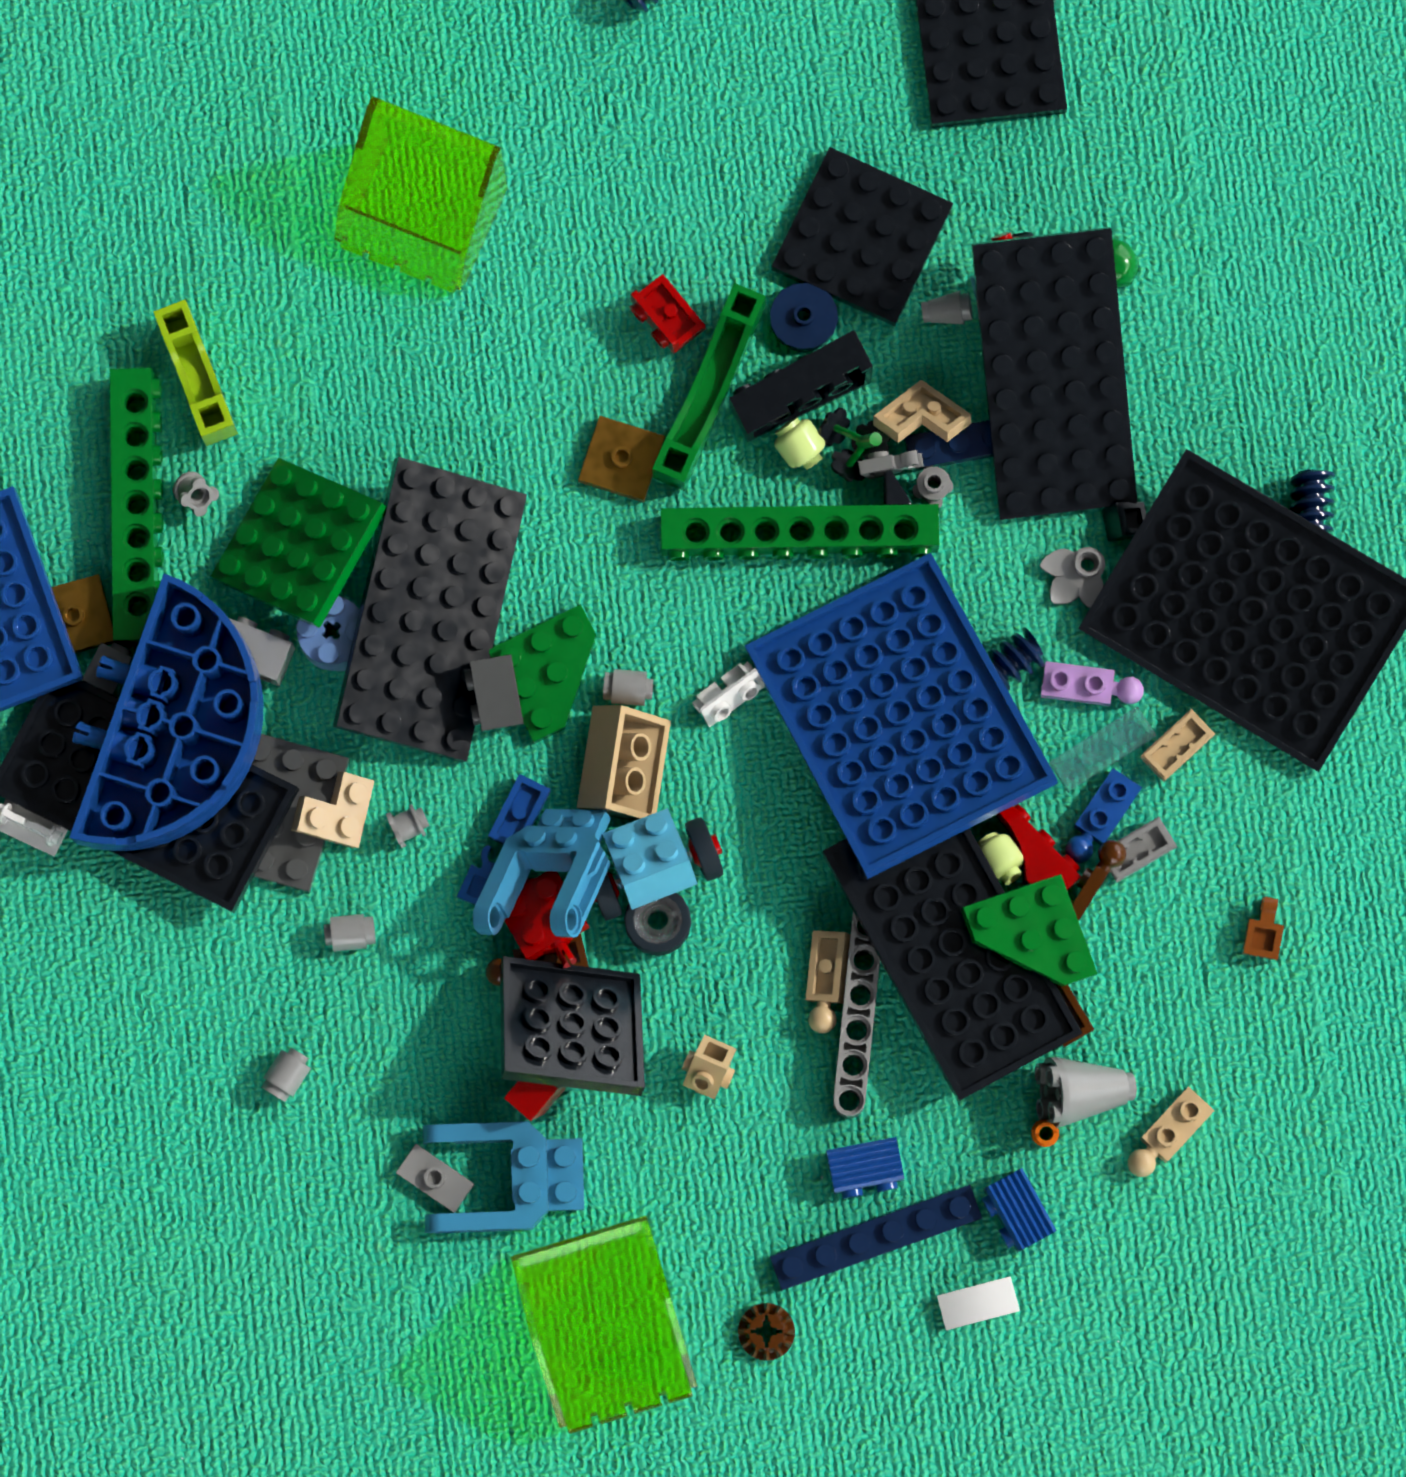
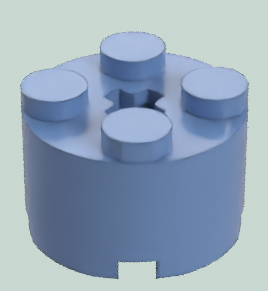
M340 596L337 597L320 629L300 619L297 622L296 629L299 644L307 659L320 669L330 671L346 670L360 610L348 599ZM330 629L338 630L340 637L336 640L331 636L328 637L327 631Z

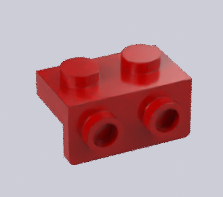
M664 274L640 292L635 290L630 294L632 303L630 309L641 323L644 321L649 323L654 330L651 332V335L662 349L668 347L674 354L706 329V325Z

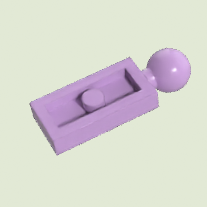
M1046 661L1041 698L1110 706L1111 697L1115 695L1125 704H1135L1141 700L1144 694V687L1141 681L1135 677H1125L1119 682H1115V670Z

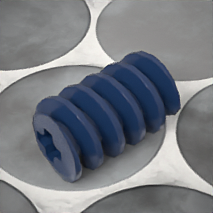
M1313 469L1300 471L1291 477L1290 483L1296 488L1290 492V497L1295 501L1290 505V510L1326 532H1333L1334 527L1324 524V520L1333 518L1334 514L1325 511L1324 507L1333 505L1334 500L1324 497V493L1335 490L1334 486L1325 484V480L1334 478L1335 473Z
M1026 627L1022 629L1024 638L1018 633H1014L1011 636L1012 645L1007 641L1000 643L1001 653L993 648L988 651L989 658L1007 690H1010L1008 678L1012 677L1018 683L1022 682L1020 670L1023 669L1030 676L1033 674L1032 662H1035L1041 668L1045 666L1043 652L1034 636Z

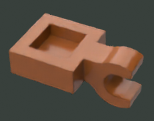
M1264 896L1261 901L1259 920L1248 919L1242 954L1278 960L1284 925L1274 924L1278 899Z

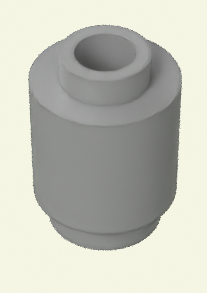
M614 669V672H605L603 700H611V704L645 706V699L652 700L654 679L647 678V671Z
M364 914L330 917V924H324L326 946L332 945L334 952L367 949V945L376 944L373 916L364 917Z
M290 1048L288 1053L281 1050L263 1077L266 1081L261 1088L286 1102L290 1095L292 1097L295 1095L311 1068L305 1065L309 1058L293 1048Z

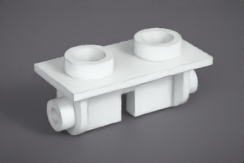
M748 661L743 665L741 663L737 664V666L721 677V680L727 686L723 690L714 682L695 695L696 700L692 704L703 715L709 728L715 723L726 719L731 711L745 701L753 699L765 687L757 669H753Z
M5 800L4 804L0 803V832L55 857L68 830L8 800Z

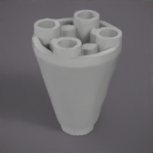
M1060 1057L1046 1058L1043 1063H1037L1035 1066V1079L1037 1084L1040 1085L1041 1096L1036 1103L1038 1118L1040 1120L1047 1119V1122L1052 1123L1056 1128L1125 1105L1128 1101H1133L1136 1098L1137 1086L1135 1077L1132 1072L1126 1073L1123 1069Z

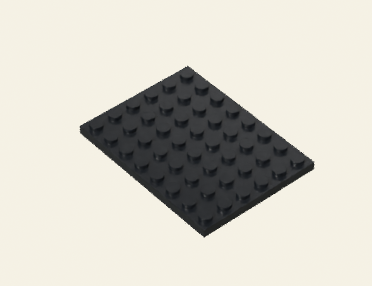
M1186 449L1078 629L1319 772L1406 630V578Z

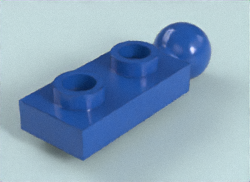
M1113 768L1075 823L1074 828L1082 834L1069 839L1065 847L1066 854L1076 863L1087 862L1093 854L1092 842L1095 841L1102 845L1107 841L1142 787Z

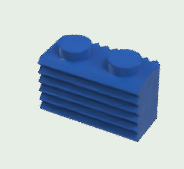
M896 1137L826 1150L834 1194L842 1193L843 1199L862 1196V1189L874 1186L877 1187V1192L898 1189L897 1182L904 1181Z
M1023 1168L984 1188L983 1191L986 1196L981 1200L991 1218L995 1215L998 1216L1003 1226L998 1231L1008 1249L1014 1246L1018 1253L1057 1231Z

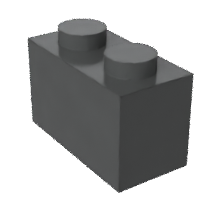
M511 654L471 661V669L464 670L467 689L468 691L475 690L477 704L470 705L474 726L481 724L483 732L524 724Z

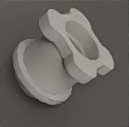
M928 467L919 474L917 484L913 486L912 493L915 498H922L928 504H939L940 508L943 504V498L952 492L953 483L949 474L944 469ZM935 481L939 484V487L931 488L928 483Z
M197 472L183 473L174 483V497L182 506H189L193 514L198 517L205 515L210 503L219 497L218 489L214 486L209 487L205 479Z
M412 804L409 805L410 809L395 816L391 812L386 814L401 848L406 847V840L420 834L423 837L426 836L424 829L430 826L422 808L415 810Z

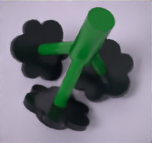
M839 407L834 413L828 412L819 428V434L825 440V445L831 446L833 443L840 444L844 441L845 437L852 439L851 445L855 451L853 452L849 449H843L841 452L835 451L831 456L833 460L831 469L848 482H852L854 479L862 481L865 477L860 475L858 461H862L859 458L862 454L863 458L868 459L870 453L888 451L887 442L890 441L891 437L873 426V420L868 422L867 426L864 424L858 425L856 433L848 430L850 420L846 418L847 412Z

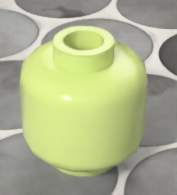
M795 417L775 432L778 436L774 442L775 448L790 468H798L803 465L808 470L822 460L823 457L820 452L825 447V440L820 436L818 430L809 419L799 420L798 417Z
M992 832L977 842L999 883L1010 885L1021 877L1022 872L1020 869L1024 865L1023 854L1010 835Z

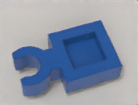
M486 845L481 852L483 863L481 869L474 865L470 866L458 892V899L474 906L476 905L495 864L488 859L492 849L491 846Z

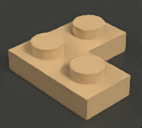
M923 380L917 382L873 416V426L898 443L921 425H924L948 442L971 424V414Z
M338 772L331 804L310 797L299 796L291 831L346 847L359 848L374 780L347 772Z

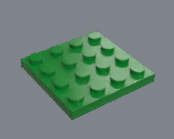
M278 458L210 577L225 586L320 629L381 522L386 506L380 501Z

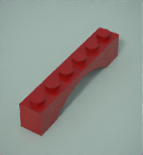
M1016 804L1014 807L1012 806L996 814V817L1008 830L1023 854L1025 886L1061 874L1066 889L1069 891L1080 880L1081 875L1078 873L1080 870L1078 864L1068 854L1062 857L1053 848L1056 844L1053 838L1043 829L1037 831L1028 822L1031 817L1023 807Z

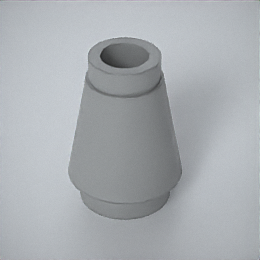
M960 290L921 303L924 323L964 325L965 321L973 319L970 294H961Z

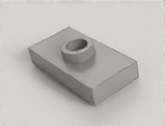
M1160 817L1155 818L1118 840L1126 849V859L1119 867L1111 868L1110 873L1116 883L1177 848L1176 843Z
M415 1144L396 1172V1174L453 1213L457 1211L475 1185L417 1144Z

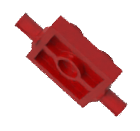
M547 871L532 879L527 877L510 917L505 919V923L526 959L536 960L544 954L555 952L563 967L568 968L570 965L564 956L565 954L572 965L577 961L568 947L573 938L555 936L550 927L551 909L563 885V881L557 871ZM586 921L580 933L590 928Z

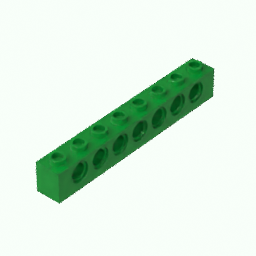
M152 368L110 369L113 641L123 647L138 646L161 582L158 581V567H164L163 547H158V534L163 533L164 530L163 514L157 513V500L163 499L162 479H157V466H162L163 454L162 446L156 445V432H162L161 412H156V399H161L162 386L161 379L155 377ZM136 399L145 401V406L140 412L132 413L128 411L129 404ZM135 433H143L146 436L145 441L139 446L129 445V439ZM142 466L146 468L143 478L139 480H131L129 478V473L134 467ZM144 500L146 508L142 513L132 514L129 512L130 506L134 501ZM145 534L147 540L142 547L133 548L130 546V540L134 535ZM139 567L146 568L147 576L144 580L140 582L130 580V575L134 569ZM144 601L148 603L147 611L143 615H131V608L136 602Z
M939 504L661 508L662 556H668L670 561H687L689 556H703L704 560L718 561L723 560L724 555H738L740 560H756L759 558V555H772L773 559L787 560L792 559L793 554H807L809 559L828 558V554H842V558L856 559L863 557V553H876L878 558L897 557V553H911L912 557L921 558L929 553L938 552L940 545ZM870 525L878 530L879 535L875 539L867 540L860 535V529ZM900 525H907L912 529L913 535L908 539H900L895 535L894 529ZM801 526L806 528L810 535L803 541H797L791 537L790 532L793 528ZM837 526L843 530L844 536L839 540H831L825 535V530L828 527ZM762 527H768L774 531L775 536L770 541H761L756 537L755 533ZM693 528H699L705 532L706 536L700 542H691L686 537L687 532ZM735 528L739 531L740 537L734 542H727L721 537L724 529Z

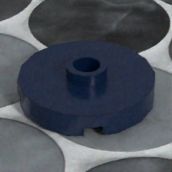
M809 283L793 284L783 289L774 299L770 310V325L776 339L798 352L814 351L824 346L831 339L838 324L837 306L831 295ZM801 311H806L810 314V318L802 321L797 315Z

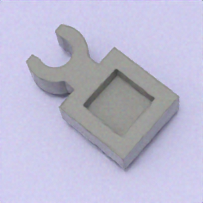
M917 450L895 456L889 455L888 451L870 453L867 460L858 461L860 475L869 480L884 477L886 471L899 474L903 470L924 467L922 453H917Z

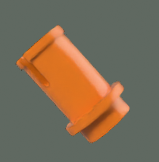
M1047 1119L1039 1120L1032 1127L1031 1137L1037 1145L1049 1147L1058 1140L1059 1129L1052 1123L1047 1122ZM1045 1126L1052 1130V1135L1047 1140H1043L1039 1136L1040 1129Z

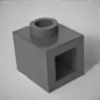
M115 642L112 643L111 647L101 643L82 680L119 698L124 684L98 678L96 676L97 667H103V664L99 663L102 656L131 665L133 660L130 657L131 651Z

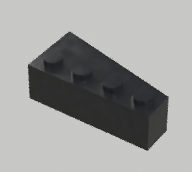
M855 330L811 354L803 356L789 366L770 372L764 376L763 380L756 384H746L733 391L734 396L729 398V407L747 442L786 424L795 417L799 418L870 384L873 366Z

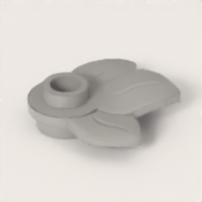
M1084 547L1076 552L1061 548L1047 555L1040 564L1042 570L1055 577L1050 589V599L1053 604H1068L1080 598L1085 606L1091 608L1104 586L1101 575L1105 569V560L1103 555L1095 548ZM1090 560L1093 562L1094 568L1086 571L1081 567V562Z

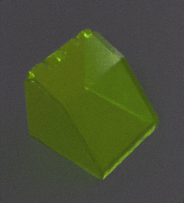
M372 96L366 108L339 201L334 240L341 242L340 248L362 257L365 253H368V259L391 269H395L396 265L400 266L401 273L424 282L430 278L432 279L431 285L454 294L456 289L461 290L462 286L466 285L508 189L501 147Z
M647 1215L511 1256L531 1341L559 1428L567 1426L569 1434L593 1427L591 1417L597 1415L600 1425L628 1416L625 1407L632 1405L634 1414L662 1406L660 1396L665 1394L669 1404L693 1397L691 1388L697 1387V1382Z

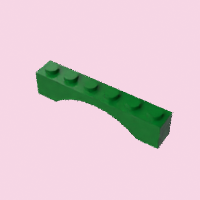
M736 283L733 284L696 378L652 468L654 479L685 491L766 307L765 295Z

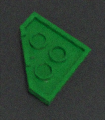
M581 604L491 648L489 651L490 658L510 654L512 656L523 723L534 744L566 728L591 650L593 649L596 633Z
M1061 874L965 906L961 909L974 944L985 949L988 948L1029 971L1037 972L1061 987L1098 974Z

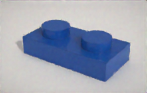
M519 774L488 837L504 845L505 840L526 826H534L551 789Z

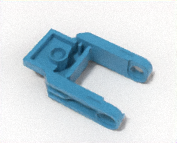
M545 809L537 826H526L508 837L474 907L473 925L476 932L480 935H496L500 931L505 919L510 917L531 869H533L534 871L568 872L551 909L550 927L555 936L577 937L582 930L611 865L600 846L603 838L602 833H605L611 820L607 811Z
M528 1121L422 1126L423 1144L436 1142H453L455 1144L513 1142V1148L511 1149L512 1201L515 1204L513 1211L426 1214L425 1233L533 1230L549 1211L585 1210L582 1138L546 1139Z

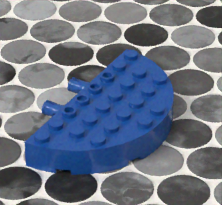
M163 574L131 665L110 659L107 656H102L99 661L100 664H103V667H97L96 676L98 678L124 684L108 730L106 731L80 721L76 726L80 733L74 732L73 743L100 750L69 837L78 845L109 851H133L166 844L185 836L212 818L231 799L249 772L258 749L263 725L264 700L258 668L251 650L231 620L212 600L184 581Z

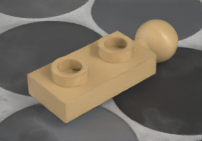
M813 930L805 1000L817 1002V1007L812 1009L808 1017L810 1027L817 1033H828L835 1027L837 1019L835 1012L831 1009V1003L843 1004L850 943V934L846 932Z
M1188 1086L1140 1138L1147 1148L1135 1150L1130 1154L1128 1158L1130 1172L1137 1177H1147L1152 1174L1156 1167V1158L1159 1157L1167 1163L1215 1110Z

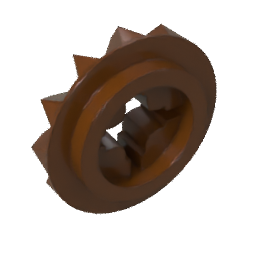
M762 1303L751 1307L742 1316L738 1327V1337L741 1346L750 1356L759 1360H774L783 1356L790 1349L795 1337V1327L791 1316L782 1307L771 1303ZM765 1316H768L771 1328L782 1330V1333H777V1335L770 1337L768 1348H765V1342H763L761 1335L751 1333V1330H756V1328L763 1326Z

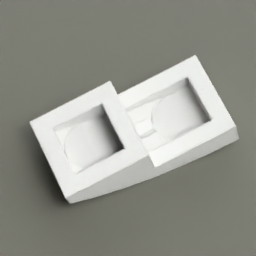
M1011 1276L937 1296L946 1330L1020 1311Z

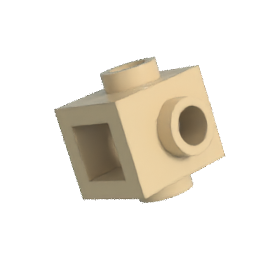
M704 1035L696 1052L690 1050L685 1059L682 1070L686 1071L687 1075L683 1086L715 1100L720 1088L728 1089L733 1078L735 1069L730 1068L737 1049Z

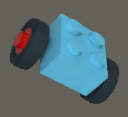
M668 808L602 833L617 875H614L616 880H614L613 875L607 871L594 903H598L605 921L622 915L618 902L620 894L618 886L619 889H624L633 910L697 885L698 883L690 863L692 862L691 858L700 867L707 881L724 875L718 856L723 853L716 834L710 835L701 817L685 823V829L689 838L687 844L689 851L687 847L684 848Z

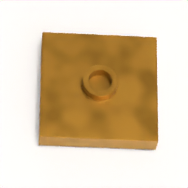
M599 416L578 482L644 503L653 477L652 468L665 441V436Z
M99 574L52 587L75 654L97 648L101 643L108 645L114 642L113 623Z

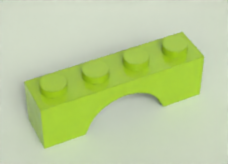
M186 300L153 311L205 445L209 446L237 435V429Z

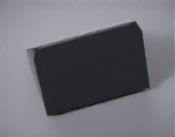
M886 471L883 479L884 505H912L893 472Z
M1144 501L1137 502L1136 504L1116 502L1110 505V507L1103 508L1102 514L1107 540L1120 541L1134 537L1146 517Z

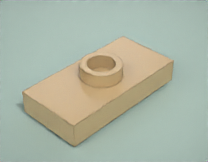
M1190 709L1152 744L1140 758L1165 782L1214 737L1215 733Z

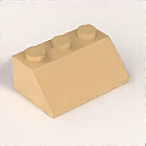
M623 705L593 706L577 808L606 810L609 817L635 821L656 813L671 721Z

